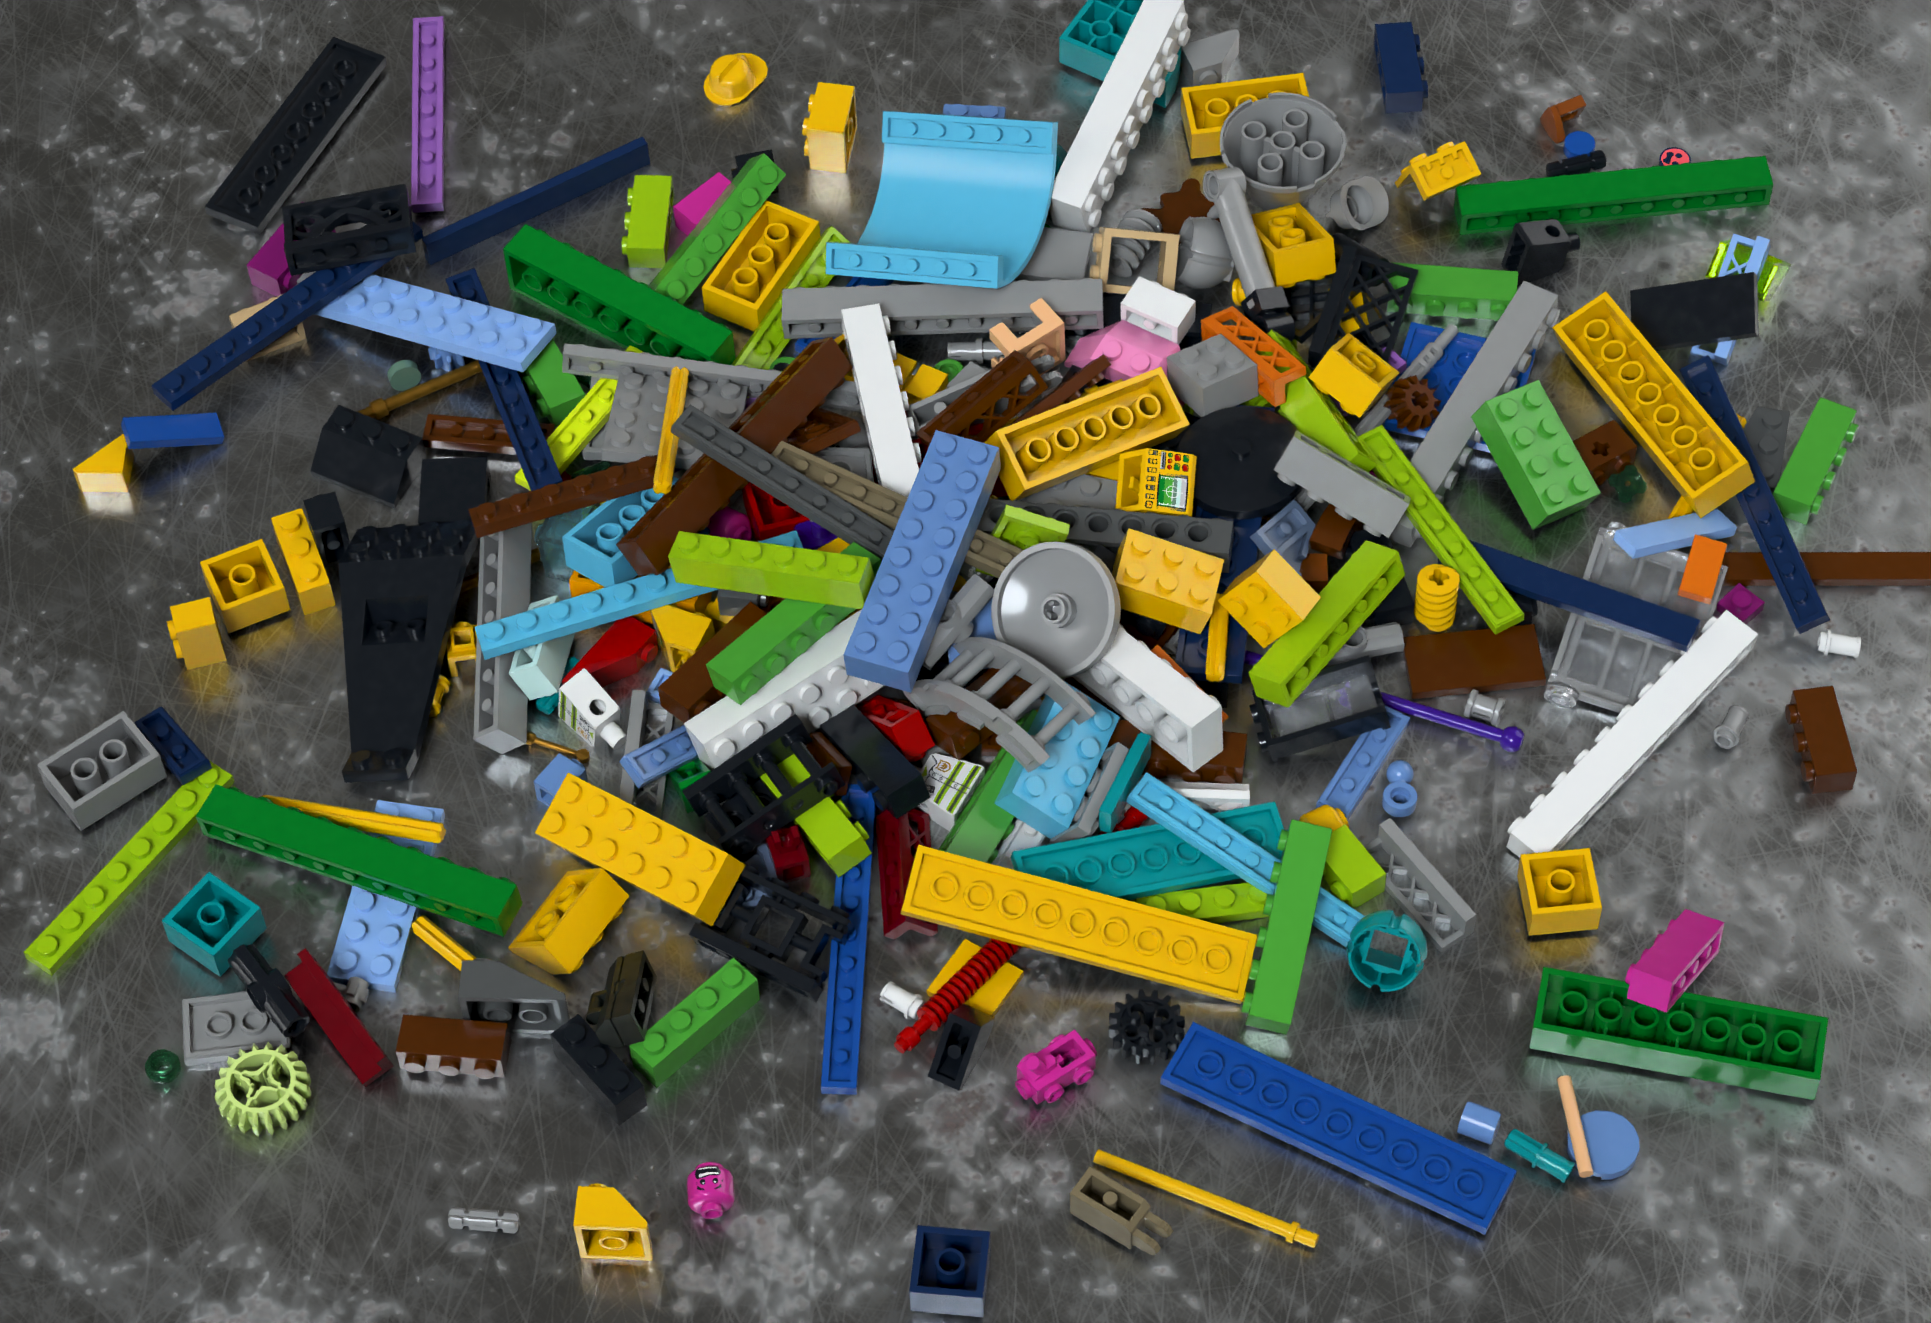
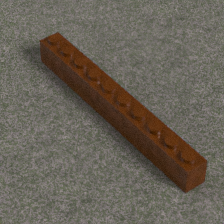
M833 337L811 341L731 424L729 429L769 454L776 449L781 441L787 443L789 434L807 422L808 414L826 402L827 394L831 390L840 387L845 382V375L853 368ZM703 454L671 487V491L666 495L664 494L616 545L638 576L647 574L659 575L670 566L668 555L678 532L698 533L704 530L711 521L709 519L714 513L724 509L730 503L729 498L733 493L744 488L749 481L708 455Z

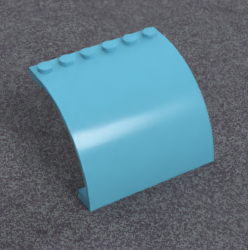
M883 111L882 143H884V158L879 189L872 214L857 244L826 242L825 274L994 289L1008 285L1019 276L1028 264L1045 226L1054 186L1058 122Z

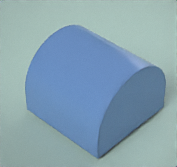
M1469 1101L1463 1110L1457 1133L1492 1145L1500 1128L1501 1114L1498 1111Z

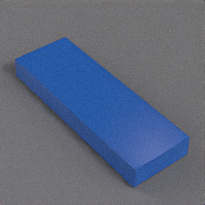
M217 413L123 417L121 422L128 449L223 444L224 434Z

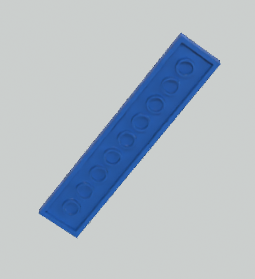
M1195 1022L1190 1026L1161 1076V1085L1486 1235L1516 1178L1517 1170Z

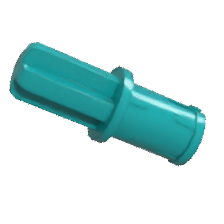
M1513 1129L1504 1142V1146L1531 1162L1532 1168L1539 1167L1563 1183L1566 1182L1576 1164L1549 1149L1548 1143L1545 1142L1542 1145L1517 1129Z

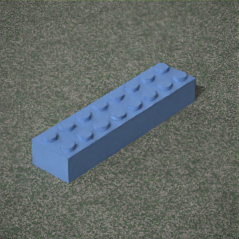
M935 430L843 654L847 675L906 692H912L1001 470L999 447Z

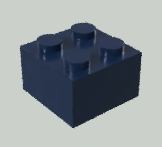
M917 1225L909 1288L911 1311L984 1317L991 1258V1232Z

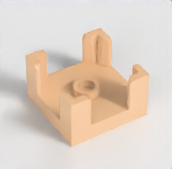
M1042 298L1030 304V309L1042 321V324L1021 337L1017 338L1004 323H999L989 329L990 340L1005 355V358L1014 350L1027 357L1030 361L1049 354L1055 360L1052 368L1066 360L1064 322ZM993 357L991 359V367L994 368L1004 358L997 359Z

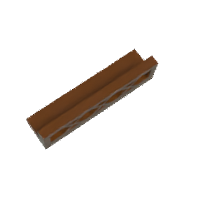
M1014 350L916 432L922 443L928 447L935 430L983 443L995 431L999 430L1043 393L1048 386L1031 361ZM1030 375L1036 385L1026 393H1019L1020 382ZM1000 398H1009L1005 411L1001 414L993 413L995 403ZM984 419L982 430L976 435L968 434L970 424L974 420Z

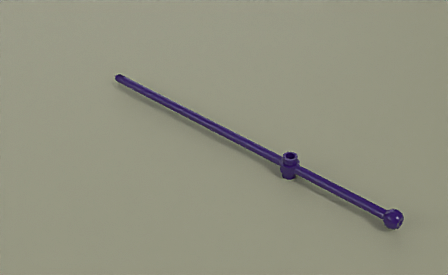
M1246 650L1245 663L1254 666L1264 655ZM1347 683L1345 687L1351 689L1350 684ZM1346 688L1336 691L1341 695L1339 699L1340 704L1347 709H1351ZM1381 692L1384 705L1394 710L1500 742L1502 749L1507 752L1515 753L1522 747L1525 734L1522 729L1516 726H1509L1503 730Z

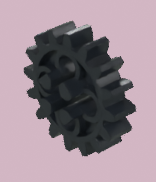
M1143 989L1139 990L1138 998H1133L1129 993L1126 994L1125 1004L1116 1002L1115 1013L1109 1014L1110 1026H1108V1035L1110 1038H1113V1048L1120 1049L1123 1047L1122 1057L1125 1059L1131 1054L1135 1055L1136 1064H1140L1142 1058L1146 1057L1152 1065L1155 1063V1056L1158 1055L1163 1060H1168V1049L1176 1052L1179 1047V1041H1182L1184 1038L1185 1017L1180 1016L1179 1004L1170 1007L1171 997L1167 995L1162 1000L1158 999L1157 990H1154L1151 996H1146ZM1139 1012L1144 1014V1024L1140 1025L1141 1016ZM1150 1029H1153V1040L1155 1042H1152L1149 1038Z

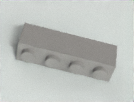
M1297 430L1274 468V471L1279 473L1277 477L1290 486L1300 485L1307 490L1306 494L1319 503L1327 501L1336 507L1335 512L1348 520H1352L1353 517L1365 524L1363 528L1377 537H1381L1382 534L1388 538L1390 537L1411 500L1409 496Z

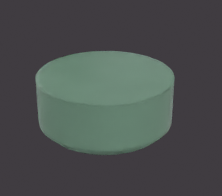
M401 360L389 368L387 377L392 388L397 391H405L418 385L421 380V372L414 361Z

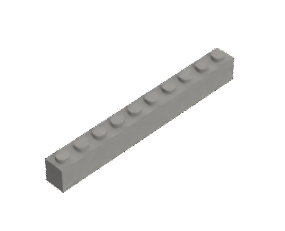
M1082 278L1079 280L1050 279L1048 281L1018 280L998 289L931 283L920 285L891 284L888 286L859 285L856 287L827 286L825 288L795 287L793 289H782L781 321L784 339L839 337L843 334L842 309L879 303L882 316L888 315L891 334L887 336L987 333L989 329L999 323H1004L1011 332L1030 331L1042 324V321L1030 309V304L1042 298L1062 319L1065 330L1104 329L1102 279Z
M1527 281L1522 282L1411 458V464L1441 504H1443V495L1446 490L1451 491L1454 488L1461 466L1466 467L1469 464L1474 452L1472 448L1475 443L1483 441L1471 416L1485 401L1515 389L1517 376L1520 372L1525 373L1532 359L1531 354L1533 350L1541 348L1546 337L1545 331L1548 326H1555L1559 318L1560 310L1557 309L1559 295ZM1404 513L1390 535V539L1411 548L1416 538L1421 539L1422 536Z

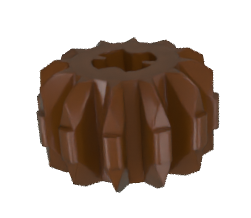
M1416 375L1395 381L1393 387L1385 393L1389 401L1383 407L1391 410L1388 419H1396L1397 429L1406 427L1408 432H1415L1429 427L1432 420L1440 414L1435 407L1439 406L1441 401L1433 396L1437 388L1429 389L1428 379L1418 380Z

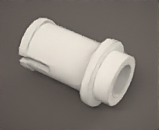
M1827 629L1826 632L1820 631L1817 651L1823 652L1825 656L1828 653L1858 658L1861 637L1831 633L1830 629Z
M892 981L884 986L880 994L881 1002L904 1013V1018L907 1020H918L917 1010L926 1003L922 995H913Z

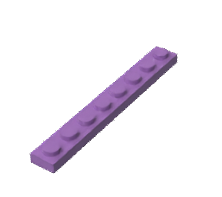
M443 16L413 18L411 207L413 213L444 211L445 24Z

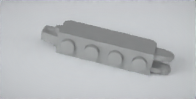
M1048 354L1031 360V363L1038 373L1041 374L1054 366L1055 360L1053 356ZM990 370L910 405L909 410L906 412L908 417L913 418L915 436L911 437L912 440L919 439L916 432ZM1057 371L1041 376L1048 386L1045 391L1054 386L1056 387L1059 383H1062L1063 379L1061 373ZM1030 375L1020 382L1019 393H1026L1036 385ZM1040 394V395H1039L1036 399H1034L1031 403H1033V402H1035V401H1037V400L1042 399V398H1043L1042 395ZM1000 398L995 403L993 413L1001 414L1005 411L1009 398ZM976 419L970 426L982 424L984 419Z

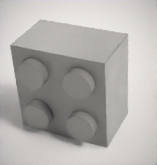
M1222 334L1210 337L1205 341L1182 349L1167 357L1168 381L1175 395L1200 417H1204L1217 410L1235 407L1258 396L1257 364Z

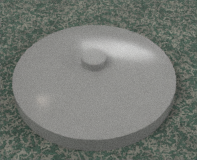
M1064 542L1040 543L1025 549L1014 557L1005 567L997 581L991 606L992 625L997 641L1010 645L1031 656L1061 679L1086 672L1105 656L1116 637L1121 614L1118 588L1107 566L1099 557L1086 548Z

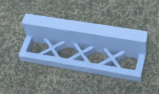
M1733 234L1718 277L1729 276L1735 273L1743 274L1742 270L1745 269L1744 273L1754 272L1757 275L1758 283L1771 248L1770 239L1757 236L1756 240ZM1738 244L1753 248L1748 262L1738 265L1734 257ZM1732 261L1735 268L1728 271ZM1737 340L1719 342L1715 353L1700 349L1701 345L1692 346L1690 353L1701 358L1709 355L1713 362L1728 366Z

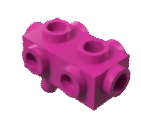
M1076 1030L1071 1031L1067 1035L1061 1034L1055 1037L1046 1048L1038 1053H1029L1021 1059L1016 1066L1017 1081H1015V1086L1025 1100L1031 1097L1037 1105L1044 1100L1047 1103H1053L1061 1098L1065 1092V1087L1073 1082L1077 1085H1082L1093 1076V1070L1096 1069L1097 1051L1088 1038L1082 1039Z

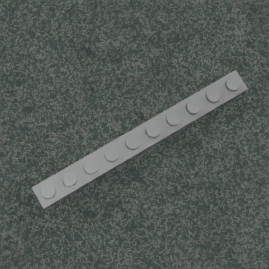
M565 343L563 349L562 373L618 380L619 373L623 375L638 373L658 379L663 376L670 377L671 370L676 366L680 370L686 367L689 371V383L693 380H703L705 382L717 383L718 386L726 383L748 386V397L757 398L782 373L774 369L763 370L748 368L744 365L733 366L718 364L713 361L703 362L683 359L681 357L658 356L646 352L635 353L620 351L615 348L589 347L584 344L574 345ZM845 380L840 387L831 390L827 394L826 402L820 406L861 412L855 382Z

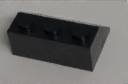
M338 405L321 430L310 472L315 477L396 508L421 471L422 459H427L422 437Z

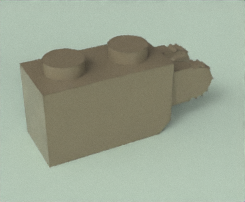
M1089 1166L1070 1192V1213L1130 1250L1134 1245L1147 1252V1254L1149 1253L1154 1256L1161 1247L1156 1240L1145 1234L1144 1230L1147 1228L1166 1239L1174 1231L1165 1220L1151 1212V1205L1143 1197Z

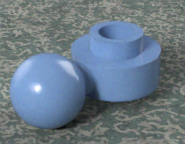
M1396 760L1388 766L1386 771L1387 779L1391 784L1384 789L1382 806L1391 816L1406 817L1415 811L1417 804V792L1410 785L1414 771L1408 762Z

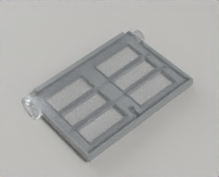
M1609 522L1607 528L1600 526L1582 579L1700 619V628L1694 638L1697 641L1703 634L1701 631L1704 625L1713 616L1728 567L1721 565L1710 605L1678 596L1689 554L1670 550L1632 559L1613 540L1616 530L1625 529L1626 526L1619 522ZM1571 612L1544 691V698L1550 704L1560 708H1572L1576 705L1577 700L1620 713L1626 705L1634 706L1639 701L1638 695L1649 682L1655 684L1661 678L1659 674L1663 667L1670 660L1676 662L1682 656L1680 654L1681 650Z

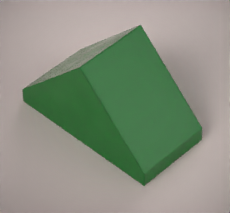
M699 758L668 773L687 814L694 810L682 790L710 772Z

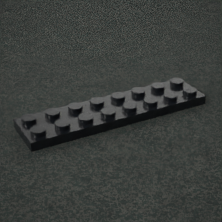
M333 37L205 205L207 215L260 235L387 65L386 57Z

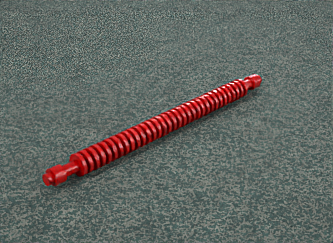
M1131 806L1124 813L1125 818L1115 825L1112 832L1133 829L1134 827L1138 828L1148 819V816ZM1101 831V832H1100L1099 834H1097V835L1107 834V833ZM991 938L935 995L917 1010L919 1019L911 1027L906 1026L896 1036L895 1048L900 1053L912 1051L921 1042L920 1037L928 1029L937 1031L947 1021L949 1013L962 1006L1022 946Z

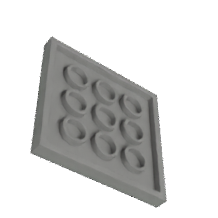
M619 373L602 447L601 461L630 463L646 456L658 455L670 377L663 376L655 379L653 376L640 375L638 373H629L627 375ZM693 380L690 383L688 382L684 411L691 404L729 428L745 411L748 386L734 383L718 386L717 383ZM679 438L675 468L688 470L704 453Z

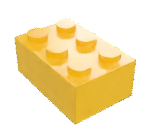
M1300 203L1251 214L1276 287L1288 288L1294 286L1297 282L1305 280H1321L1326 275L1336 272L1334 238Z
M1128 528L1118 548L1112 576L1120 596L1121 609L1201 634L1212 614L1224 559Z

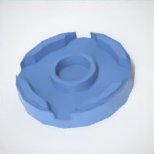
M1595 1110L1583 1114L1580 1118L1592 1164L1593 1176L1602 1177L1601 1180H1612L1625 1175L1633 1168L1640 1150L1639 1136L1634 1126L1622 1115L1611 1111ZM1568 1133L1567 1154L1571 1162L1576 1163L1570 1134Z

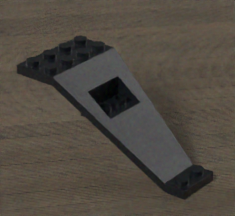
M458 520L453 523L442 524L427 522L422 525L412 526L396 524L383 528L366 526L357 529L338 563L351 754L342 770L345 783L409 780L418 762L466 567L480 541V538L476 536L472 521Z

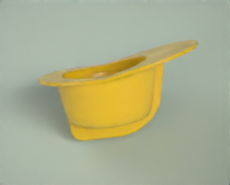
M751 53L721 56L713 62L710 67V73L704 81L706 97L711 102L721 106H731L740 103L765 80L768 67L763 59Z

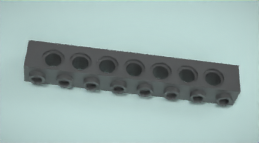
M990 497L977 527L978 530L991 535L1005 506L1009 505L1070 524L1069 533L1064 543L1079 545L1092 553L1100 544L1117 555L1118 548L1128 528L1224 559L1223 573H1229L1234 541L1233 521L1220 518L1205 519L1187 515L1173 516L1154 512L1140 513L1121 509L1107 510L1088 506L1075 507L1055 503L1042 504L1022 500H999Z

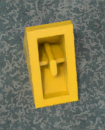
M124 434L73 468L78 487L82 492H128L134 453L132 449H128Z

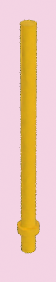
M1100 1149L1097 1150L1094 1156L1093 1163L1286 1237V1242L1291 1244L1296 1241L1315 1248L1320 1235L1301 1228V1224L1293 1221L1290 1224Z

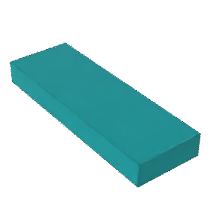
M1140 732L1137 735L1099 809V828L1103 832L1112 833L1127 804L1126 800L1129 794L1135 788L1151 757V736Z

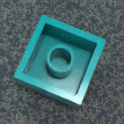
M210 872L162 919L169 942L219 977L230 967L228 959L233 954V950L243 944H252L267 929L261 908Z

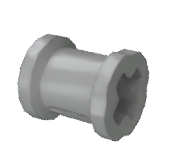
M1472 689L1467 701L1464 717L1470 718L1473 716L1489 721L1493 727L1497 728L1504 711L1506 698H1491L1479 694L1478 690Z

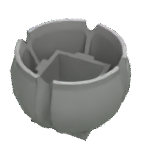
M1204 216L1188 217L1178 234L1180 235L1179 241L1181 245L1178 248L1175 281L1195 289H1208L1217 286L1223 281L1230 282L1234 261L1221 223Z

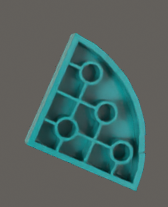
M1088 0L1059 37V62L1104 81L1143 0ZM1181 47L1177 53L1178 61L1173 72H1168L1165 78V88L1159 98L1156 97L1153 102L1164 108L1167 107L1174 95L1181 73Z

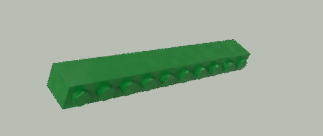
M1766 156L1744 157L1606 172L1559 175L1545 178L1498 181L1484 184H1467L1456 187L1454 210L1460 235L1508 231L1513 230L1516 223L1556 219L1561 225L1769 205L1773 181Z
M215 784L196 815V819L205 836L503 937L523 904L517 885L510 879L486 875L475 867L465 868L456 865L445 857L435 858L426 855L415 847L405 848L396 845L385 837L379 836L375 838L366 835L355 827L349 826L345 828L336 825L325 817L319 816L315 818L306 815L295 807L285 808L276 805L265 797L255 798L246 795L235 787L226 788Z

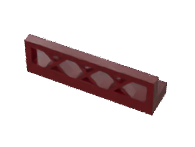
M913 808L903 816L895 819L888 810H885L875 817L884 936L895 940L908 930H913L932 937L938 933V924L928 921L924 922L900 914L914 857L911 854V846L915 851L918 845L931 848L929 814ZM909 820L917 822L918 836L910 827Z
M304 948L297 954L302 962L285 974L284 977L360 1082L367 1087L394 1065L317 959Z

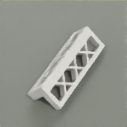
M1163 782L1210 814L1248 807L1250 804V784ZM1126 804L1120 817H1125L1124 813L1131 807L1130 804Z

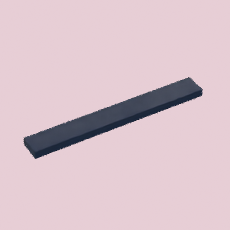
M640 137L424 236L422 244L426 260L430 265L437 263L649 165L648 143L643 137Z
M1469 540L1506 590L1684 652H1688L1700 628V619Z

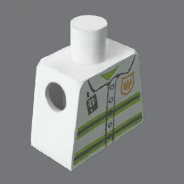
M585 668L559 688L558 716L590 746L597 747L606 741L616 750L626 742L627 733L620 727L619 706Z
M934 753L930 755L923 768L913 765L922 774L931 797L914 809L929 814V819L950 832L985 775V767Z

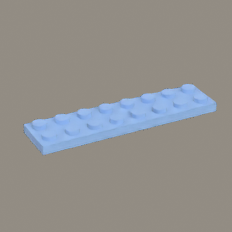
M370 274L314 313V315L524 372L557 334L555 323Z

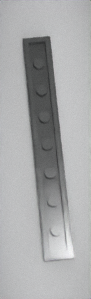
M691 404L672 425V434L848 544L857 543L880 558L882 562L894 533L887 526Z

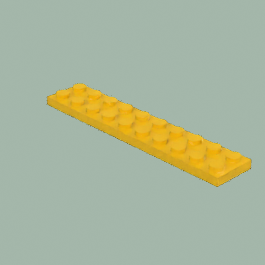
M918 845L900 913L901 915L1241 1004L1244 998L1257 935L922 845Z

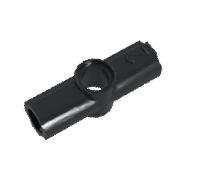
M243 944L233 950V954L228 959L229 966L245 985L247 994L261 1013H267L285 1038L289 1036L296 1037L304 1032L306 1026L311 1022L310 1017L292 995V990L277 968L272 969L253 944Z

